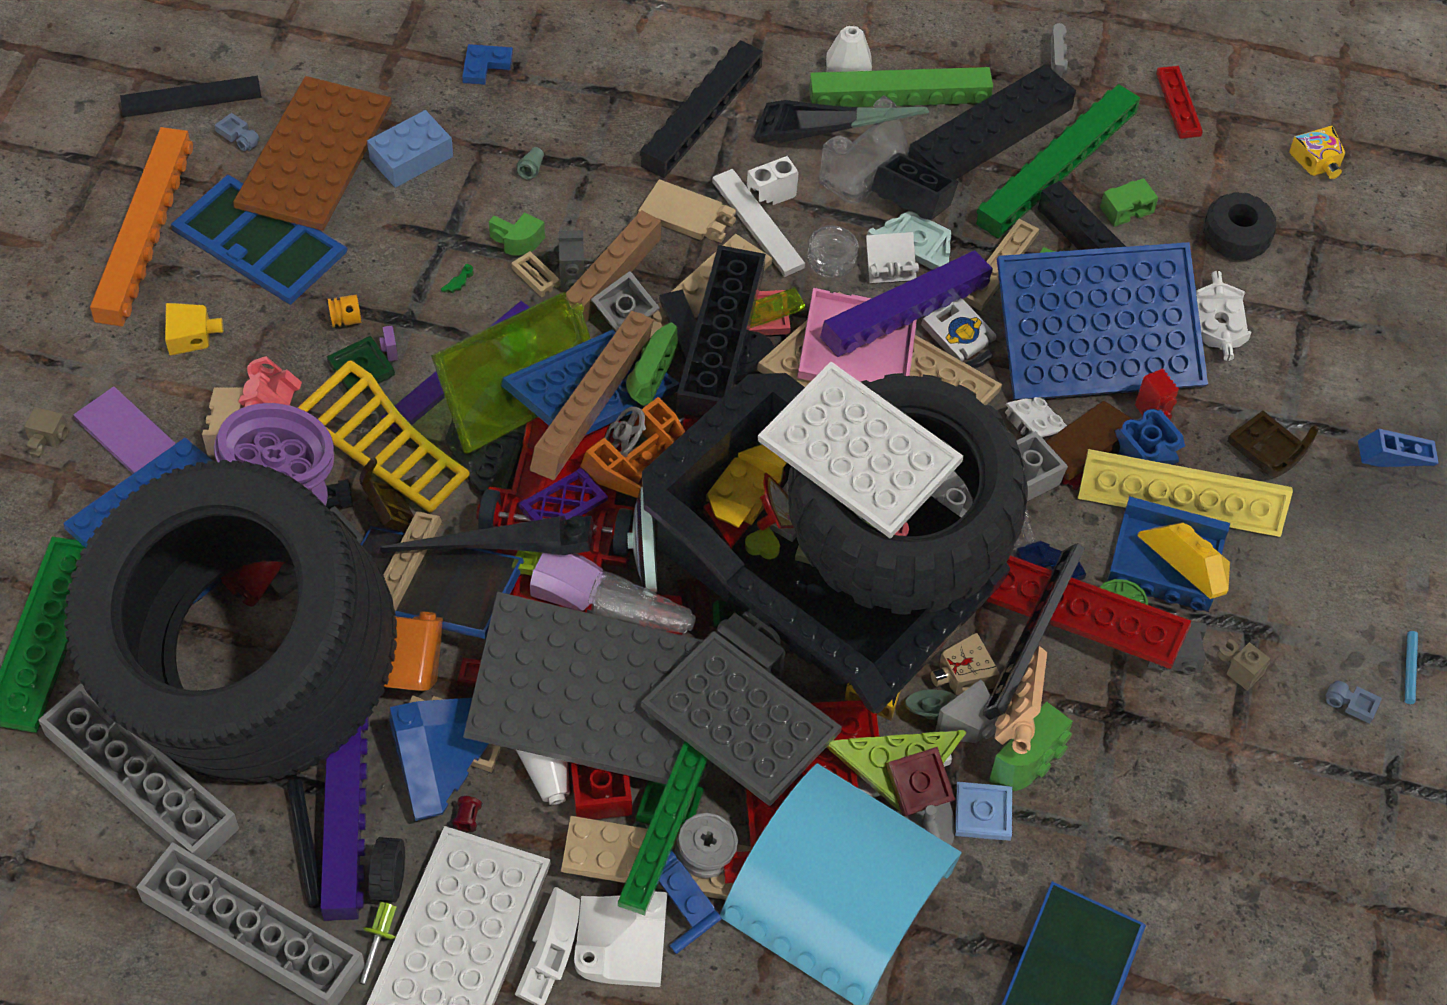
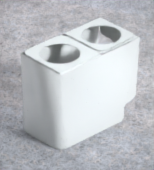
M785 156L748 170L747 187L749 190L752 187L754 191H759V202L767 200L766 203L773 201V205L796 196L799 172L789 157Z

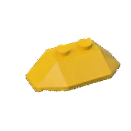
M1185 523L1155 527L1138 533L1137 536L1208 598L1212 599L1227 594L1229 589L1230 561L1213 548L1210 542L1200 537L1191 526Z

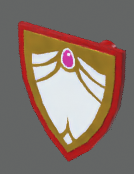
M764 473V495L760 497V500L768 515L757 522L759 529L763 531L774 523L777 524L779 529L794 528L789 516L787 493L768 473Z

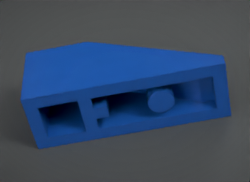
M1377 429L1358 440L1361 462L1364 464L1378 467L1435 466L1439 464L1435 441L1383 429Z

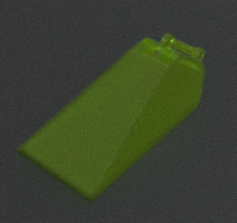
M566 292L559 293L431 355L464 453H470L538 417L501 386L502 379L590 340V334L582 313L584 311L582 303L570 306Z

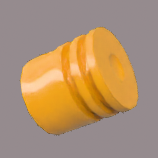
M357 294L342 296L339 300H337V297L332 301L331 298L328 299L332 328L337 324L340 327L341 324L347 326L362 323ZM347 308L353 309L351 313H348L346 310Z

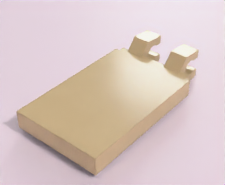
M660 179L638 210V213L643 210L661 220V226L698 240H702L705 236L710 240L720 243L726 237V233H723L726 225L732 227L736 221V217H734L736 209Z

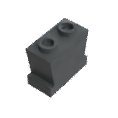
M583 230L559 231L561 292H567L584 274Z
M1191 622V627L1171 669L1150 661L1148 662V667L1156 668L1160 671L1176 670L1187 674L1201 673L1206 661L1202 642L1206 633V623Z

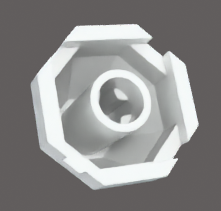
M846 26L836 37L826 55L827 72L872 71L871 52L864 32L857 26Z

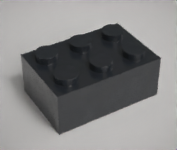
M897 152L878 166L871 191L877 193L880 198L889 199L897 203L899 207L917 213L923 219L932 220L951 206L959 181Z

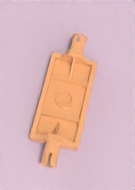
M1040 646L1036 648L1005 714L999 716L995 723L996 732L994 739L1002 745L1009 739H1014L1012 747L1019 754H1025L1027 750H1030L1031 739L1035 733L1034 717L1041 710L1047 652Z

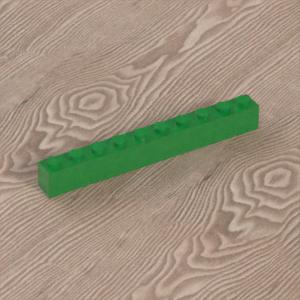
M1120 84L1112 90L1109 89L1099 102H1094L1089 111L1081 114L1071 127L1067 126L1059 138H1054L1044 151H1039L1031 163H1026L1015 177H1010L1002 189H997L987 202L980 204L977 209L976 225L999 239L1018 219H1021L1039 202L1043 189L1064 180L1137 113L1140 97Z

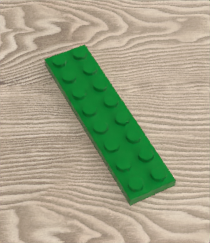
M51 537L0 669V727L35 733L38 731L40 726L39 719L44 715L68 650V640L65 634L68 629L64 626L65 619H67L65 607H68V604L65 601L66 596L70 595L68 587L69 583L73 581L71 575L77 569L75 566L76 562L82 557L80 555L82 549H86L77 540Z

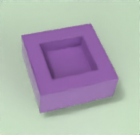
M393 326L383 327L384 337L379 338L381 351L387 352L388 361L398 360Z

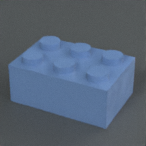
M426 110L367 140L369 159L395 188L453 157L452 138Z

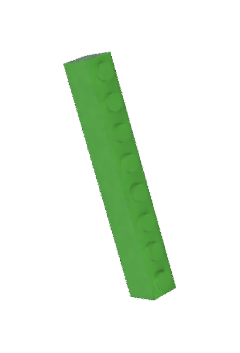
M990 67L810 73L809 84L811 103L845 107L980 103L992 96L993 91Z

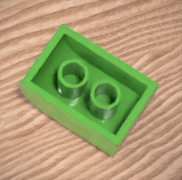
M1046 701L1041 707L1040 713L1034 717L1035 733L1031 739L1030 750H1027L1025 754L1015 752L1012 747L1014 739H1011L996 755L989 782L993 785L1010 786L1012 791H1018L1028 787L1038 776L1042 778L1050 769V762L1054 758L1060 759L1066 752L1068 746L1065 744L1072 736L1070 729L1073 721Z

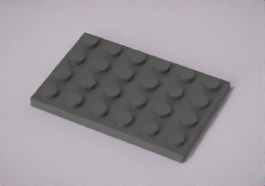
M714 631L641 701V707L769 806L819 756L829 743L839 735L842 726Z

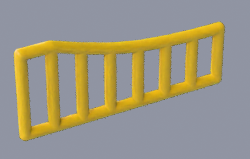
M347 361L298 408L308 412L350 372L358 376L360 380L321 415L318 420L326 426L369 386L375 396L336 433L327 428L332 437L333 445L365 467L370 458L362 452L395 422L403 431L375 457L377 465L372 473L425 511L433 512L469 477V470L419 433L395 408L371 373L355 362ZM381 404L388 414L354 447L346 442L344 438ZM410 438L419 445L392 473L381 466ZM427 453L438 460L411 487L400 480ZM445 467L456 473L430 501L419 494Z

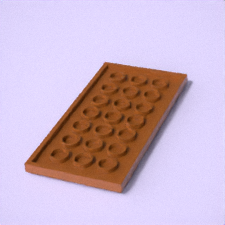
M305 76L233 201L234 208L324 231L368 149L367 140L375 136L392 104L391 97Z

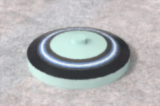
M641 487L634 510L633 533H628V549H634L640 579L646 592L652 593L658 592L654 517L644 510L643 487Z

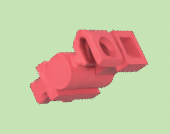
M265 356L252 361L248 365L247 372L250 380L244 385L243 395L240 396L239 403L244 407L261 403H278L290 406L294 391L300 389L302 382L287 369L282 371L278 365ZM262 364H269L274 369L265 368Z

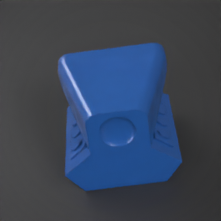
M1147 410L1144 412L1143 417L1137 420H1127L1122 428L1115 431L1120 444L1118 455L1173 465L1179 462V457L1175 451L1185 447L1183 435L1162 410Z

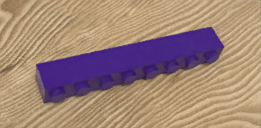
M974 250L825 320L820 338L837 357L845 353H851L866 343L870 344L885 334H891L897 328L909 325L922 316H928L941 307H947L960 298H966L970 293L986 288L990 283L993 268Z
M369 716L365 719L366 723L363 727L359 726L357 729L358 733L348 738L349 741L345 745L341 744L339 746L340 750L335 753L332 752L326 759L321 912L324 921L359 919V909H364V892L359 891L360 882H365V867L360 865V856H365L366 853L365 839H361V830H366V813H362V805L367 804V790L362 788V780H367L368 777L367 763H363V755H368V739L364 738V731L369 730Z

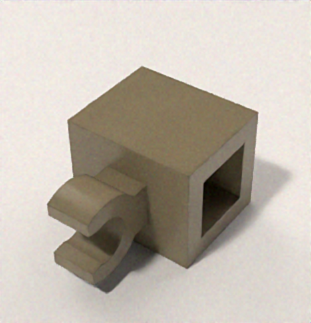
M34 407L24 426L29 439L27 448L32 449L30 455L41 457L45 445L58 448L61 441L66 439L69 427L63 414Z
M1229 639L1226 647L1231 652H1227L1221 647L1218 650L1217 656L1223 661L1231 662L1227 675L1248 691L1264 675L1271 659L1250 642L1240 651L1238 644L1234 640Z

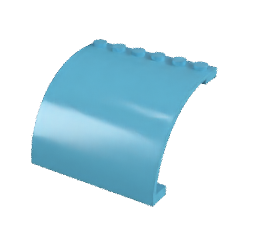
M817 763L790 792L760 835L730 890L720 916L735 928L854 1005H869L882 974L910 925L943 877L947 879L952 874L962 852Z

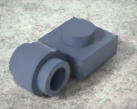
M233 113L215 124L217 133L230 142L236 140L238 147L243 151H250L258 145L260 140L258 134L252 129L249 130L248 124Z
M1335 681L1330 684L1325 694L1326 702L1329 705L1339 708L1346 703L1348 704L1345 710L1346 713L1369 724L1373 720L1382 700L1381 697L1358 686L1352 693L1349 690V686L1342 681Z

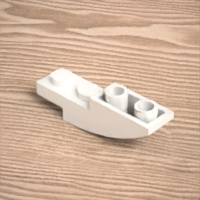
M554 887L532 939V941L536 942V945L515 993L516 996L534 1005H545L554 981L561 980L571 952L578 923L580 900L557 887Z

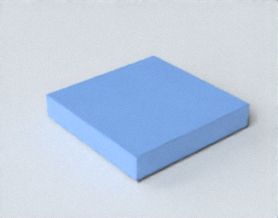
M957 782L955 836L1011 841L1012 787Z

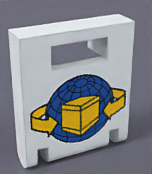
M961 298L952 302L947 307L935 310L930 315L924 317L921 323L923 328L948 354L962 362L964 357L966 359L970 358L988 346L989 342H993L996 339V334ZM951 311V317L943 322L939 320V318Z

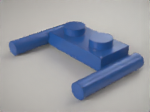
M671 850L659 883L692 927L669 945L673 952L677 954L722 918Z

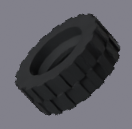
M378 837L376 840L369 872V895L371 900L397 902L405 871V846L403 839Z

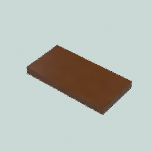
M1102 401L1045 442L1068 466L1063 477L1069 481L1084 470L1088 449L1109 453L1120 445L1115 431L1122 428L1127 420L1134 419L1106 401Z

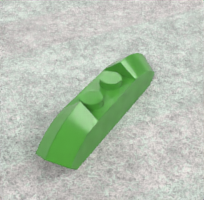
M672 322L658 329L644 344L640 361L636 362L635 369L627 377L626 387L628 393L642 406L653 401L678 349L677 326Z

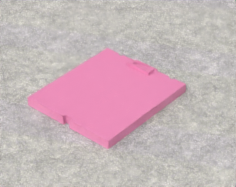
M813 288L797 378L812 381L830 362H833L859 382L864 380L872 382L883 379L884 375L904 373V376H910L917 319L909 325L895 329L891 334H885L875 339L870 344L866 343L851 353H845L837 357L820 338L824 321L872 298L853 294L850 296L836 292L830 293V291Z

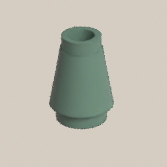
M538 147L532 148L518 161V174L527 180L536 177L540 170L544 152Z

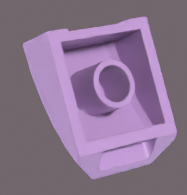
M542 553L533 570L530 582L531 596L577 611H583L595 600L606 575L602 568L577 553L568 555Z

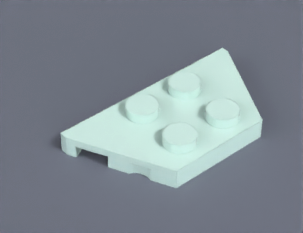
M912 211L901 214L898 218L886 221L885 226L877 230L871 228L868 231L867 235L913 232L916 262L932 270L949 262L951 230L929 219H923Z

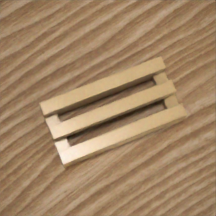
M531 251L511 263L512 270L541 298L545 296V292H552L554 286L556 288L560 286V279ZM526 261H529L538 271L532 268ZM539 272H540L544 277H546L550 282L545 281V280L539 275Z

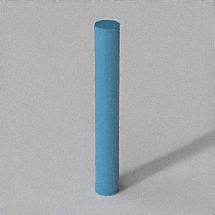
M1415 631L1407 633L1405 703L1414 704L1416 702L1418 633Z

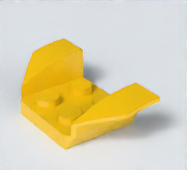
M763 444L738 453V458L732 460L706 494V501L711 504L715 517L739 528L743 521L752 525L764 509L760 497L764 495V473H768L780 485L783 477V468L787 462Z

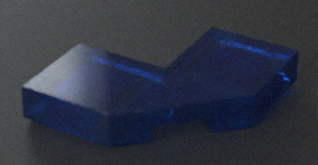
M1043 541L1017 548L1016 551L1019 559L1044 568L1051 566L1052 570L1062 553L1061 550L1050 547V544ZM1078 562L1071 576L1077 580H1082L1086 577V572L1080 562Z

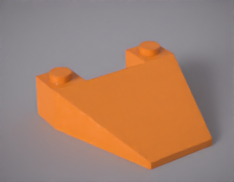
M659 397L641 409L644 412V425L646 426V430L642 431V434L647 440L630 452L627 457H624L605 437L586 451L581 468L597 484L637 498L642 487V471L685 433L677 415ZM639 415L636 419L634 426L639 425Z

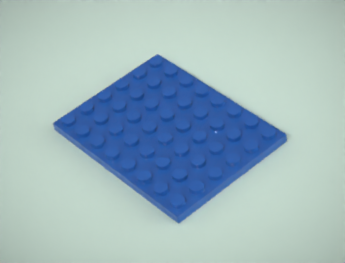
M1190 242L1003 255L997 257L1013 401L1034 399L1035 397L1050 399L1140 392L1139 389H1141L1143 377L1160 369H1165V372L1168 373L1167 376L1171 377L1170 380H1174L1173 383L1179 389L1206 387L1208 385Z

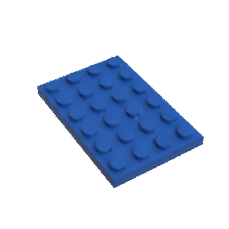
M614 330L608 331L503 377L501 386L550 426L616 332ZM642 353L640 354V356L638 357V359L636 360V362H637V361H640V359H641V357H642ZM636 362L586 435L616 421L621 412L629 407L642 409L646 406H642L635 401L628 393L626 387L627 377L635 369ZM666 373L654 399L657 397L663 399L678 392L680 383ZM632 411L626 413L623 417L631 414Z

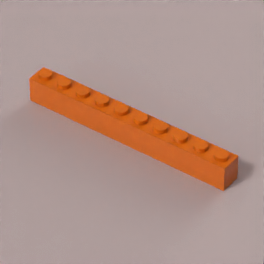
M160 127L90 306L95 323L124 326L126 318L131 315L133 299L138 297L140 281L144 280L146 275V265L148 261L152 260L154 244L158 243L160 238V228L166 223V212L168 207H171L173 204L174 191L179 188L181 173L186 170L187 157L193 151V142L190 141L188 131Z

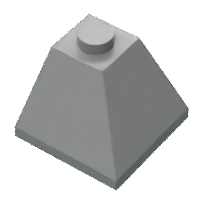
M631 271L591 299L616 332L631 311L650 317L660 310V307Z
M981 679L940 709L935 732L964 730L967 733L961 739V742L977 743L982 738L988 739L996 732L995 723L998 717L989 720L983 716V711L991 696Z

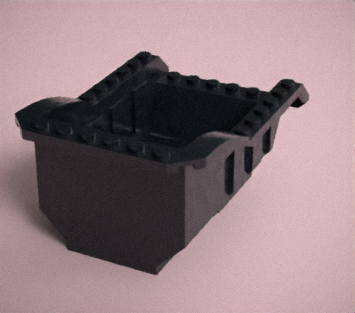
M787 373L748 374L642 471L644 510L658 520V550L724 600L734 603L744 612L748 611L768 627L773 628L778 633L780 639L789 645L790 650L807 663L816 665L829 675L831 681L836 685L850 683L865 707L873 714L879 713L1002 585L1010 572V567L1005 562L993 577H990L978 592L967 599L959 598L952 601L948 608L929 612L926 608L912 610L911 614H894L888 608L874 606L873 609L855 603L851 595L844 591L837 592L824 581L816 567L796 561L795 556L799 546L797 537L791 542L772 531L780 544L778 556L773 559H766L761 555L749 554L745 549V540L748 535L760 530L757 522L768 515L765 508L753 524L747 528L733 548H730L720 538L703 513V506L709 503L706 501V494L732 460L738 458V453L762 445L758 441V435L805 388ZM787 463L783 468L786 472V480L781 485L782 488L788 481L789 471L791 469V465L789 463ZM930 496L907 520L909 526L907 536H924L936 533L951 526L961 517Z

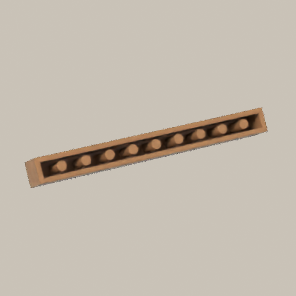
M634 311L629 313L536 444L530 471L555 480L642 353V347L650 338L654 319Z

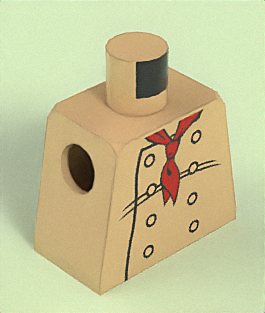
M978 633L943 651L939 663L940 669L931 672V679L936 687L949 683L956 695H960L980 679L985 683L987 690L996 687L1000 676Z

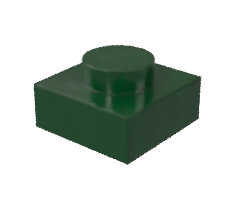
M717 600L712 604L713 625L716 629L724 619H729L734 613L740 616V608L733 603Z

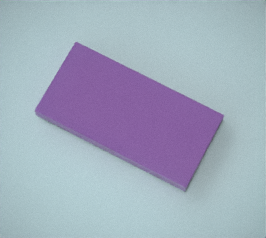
M114 386L73 414L75 420L132 474L176 444Z

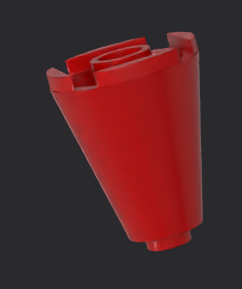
M268 561L244 565L226 573L221 577V581L231 594H241L246 598L242 602L252 607L258 603L284 565V562Z

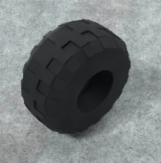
M1233 192L1220 196L1211 203L1205 216L1203 233L1207 243L1217 253L1234 260H1248L1262 255L1269 248L1276 231V217L1270 206L1263 202L1261 198L1249 193Z

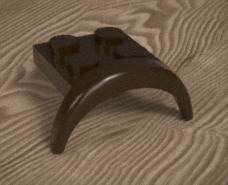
M1262 410L1231 433L1227 442L1267 475L1275 478L1289 471L1304 457L1313 444L1319 428L1313 425L1301 441Z
M371 458L359 477L360 484L368 495L367 501L375 508L379 515L377 516L378 521L385 528L390 527L398 532L406 533L414 515L402 493L389 484L376 483L371 480L372 472L377 465V459ZM412 476L403 482L411 487L419 477Z

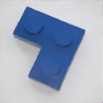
M468 44L462 76L463 83L485 85L488 68L511 70L513 47Z

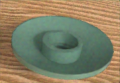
M922 690L907 697L906 707L915 714L935 720L938 719L940 709L957 696L944 690Z

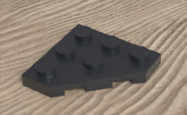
M452 419L445 442L457 462L469 470L470 475L468 478L478 493L483 496L485 490L489 487L509 489L521 455L525 434Z

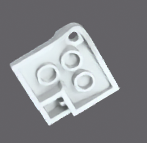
M654 892L645 916L618 907L620 896H581L574 965L577 973L588 980L600 983L660 987L667 892ZM588 956L594 958L590 963L584 961Z

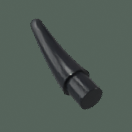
M986 350L965 362V364L972 368H978L992 359L993 355L989 350Z

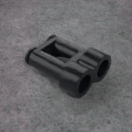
M349 479L338 480L336 484L326 485L328 495L336 494V496L327 499V508L340 505L342 508L353 506Z

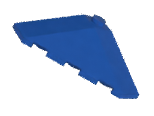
M472 698L416 701L390 707L389 722L415 821L443 815L448 807L446 801L454 790L458 792L469 775L467 770L474 759L478 761L489 743L463 738Z

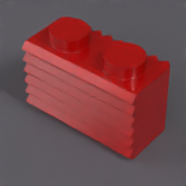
M1165 369L1157 370L1143 377L1135 404L1142 415L1147 410L1155 409L1162 410L1169 420L1172 418L1171 412L1173 406L1177 403L1176 396L1179 387H1176V384L1173 383L1174 380H1170L1171 377L1167 376L1168 373L1165 372Z

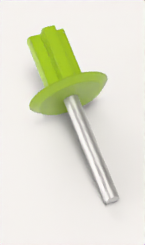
M380 902L372 928L362 927L365 932L375 935L360 980L362 984L367 983L381 937L390 940L396 938L388 934L397 908L392 904Z

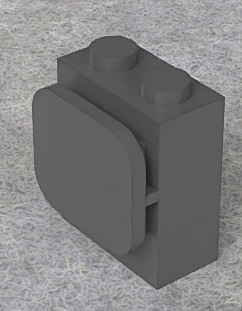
M748 611L744 612L741 617L734 613L729 619H724L717 628L718 635L777 679L783 676L785 649L780 646V637L773 628L768 627Z

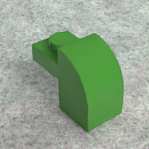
M525 212L514 225L493 216L489 221L490 237L496 242L504 244L506 254L525 255L529 251H534L544 240L545 222Z

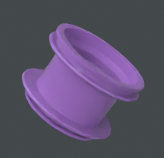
M261 403L246 406L235 411L224 420L214 444V454L218 463L220 460H227L229 462L236 460L242 463L247 461L252 464L263 465L264 467L268 466L304 485L326 506L328 492L324 480L332 470L334 451L332 437L322 422L304 410L278 403Z

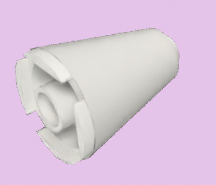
M516 750L542 800L549 802L550 805L565 802V797L570 794L569 762Z

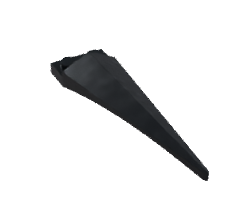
M565 515L379 547L382 553L443 548H486L568 555L590 551L594 522L592 516H574L566 520Z

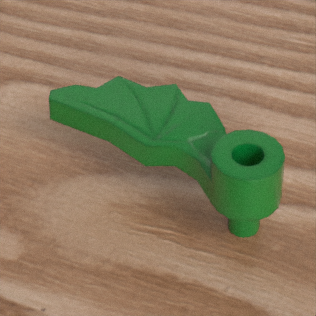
M465 264L461 274L453 277L448 284L441 288V292L454 293L456 290H461L463 286H466L467 278L473 276V267Z

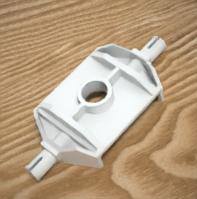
M1214 271L1211 273L1213 284L1196 291L1202 341L1209 347H1218L1220 350H1223L1224 360L1227 361L1229 359L1230 361L1234 359L1233 348L1242 346L1249 340L1251 331L1247 329L1243 304L1245 291L1223 283L1222 273ZM1216 318H1222L1226 323H1219Z

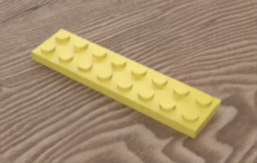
M1088 449L1078 499L1126 508L1130 496L1230 523V528L1281 537L1293 489L1292 487Z

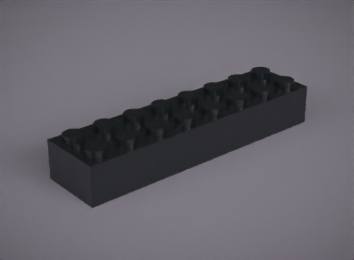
M1044 64L911 143L908 157L956 180L1072 110L1076 90L1049 66Z
M718 245L679 385L676 413L702 417L735 387L764 275L766 254Z

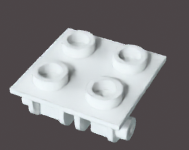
M913 232L866 235L869 283L908 281L916 278V272H919V265L915 263Z
M1035 397L1034 399H1021L1006 403L1008 407L1005 412L1006 418L1018 431L1021 430L1023 436L1036 431L1043 439L1045 436L1058 433L1067 426L1063 419L1055 414L1042 398Z

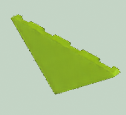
M958 730L832 740L826 748L901 812L885 763L938 747L944 764L967 732Z

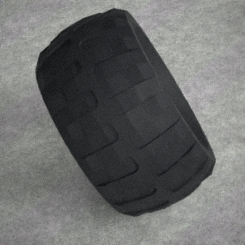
M904 373L884 375L883 379L872 382L867 380L861 381L863 385L963 455V461L954 472L966 485L973 503L957 522L941 531L924 536L893 535L890 539L878 529L864 522L851 509L791 466L788 477V509L791 523L797 535V541L812 567H816L819 570L824 581L835 591H844L854 598V602L870 609H873L874 606L888 608L894 614H911L912 610L926 608L929 612L948 608L952 601L959 598L967 599L974 595L985 585L990 577H993L1009 559L1014 545L1021 534L1025 519L1028 485L1017 441L1014 435L1006 430L1003 418L999 412L991 405H984L976 398V393L962 385L954 386L942 381V378L933 375L923 374L922 377L904 376Z

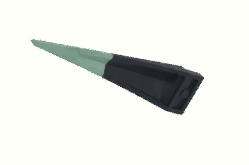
M791 100L768 102L764 108L754 138L758 143L775 140L783 143L929 113L927 107H845Z

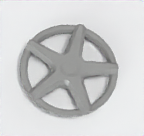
M638 407L625 409L616 421L611 423L605 438L609 440L614 428L613 438L616 440L612 445L617 448L621 444L622 451L620 453L624 457L628 456V452L636 444L642 431L646 430L644 412ZM632 411L628 422H618L626 413ZM639 415V425L633 426L637 416ZM635 434L634 438L629 443L631 436Z

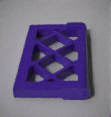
M579 468L549 487L519 502L518 507L531 521L543 519V516L557 517L563 515L568 520L574 516H582L608 501V496L584 469ZM577 479L583 483V486L569 485ZM559 489H563L562 498L549 496ZM566 490L582 492L581 500L565 499ZM584 493H591L595 496L587 502L583 501ZM538 501H543L541 510L533 509L531 505ZM545 502L561 504L560 513L544 511ZM564 504L578 506L566 514L562 513Z

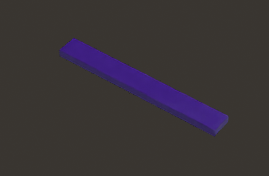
M520 301L394 405L395 408L413 425L462 384L477 367H482L498 354V341L515 323L527 329L539 319V313ZM387 412L381 416V420L388 414ZM395 422L389 427L398 435L403 431Z

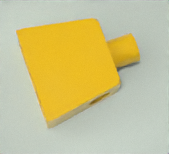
M166 303L165 341L169 355L208 348L209 334L224 332L223 319H209L206 306Z

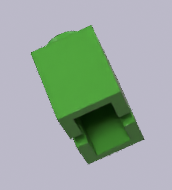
M1143 178L1105 191L1100 208L1113 227L1130 222V217L1136 215L1137 218L1153 214L1158 197Z

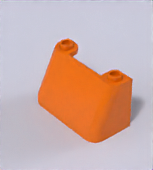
M420 612V616H415L414 618L396 617L397 638L394 640L397 642V648L394 651L395 660L391 662L393 669L389 673L388 684H385L384 687L418 691L429 690L437 682L443 618L436 617V613Z

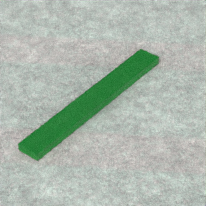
M684 741L618 900V907L644 916L708 762V758L686 741Z

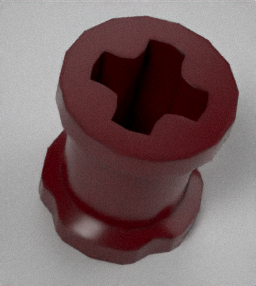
M460 796L457 801L459 806L457 817L452 822L453 827L459 831L474 832L477 828V823L475 822L477 812L481 809L482 802L475 797Z

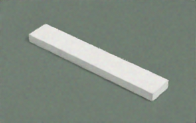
M733 169L712 177V183L731 208L736 209L737 216L765 253L772 257V262L784 277L805 268V262Z

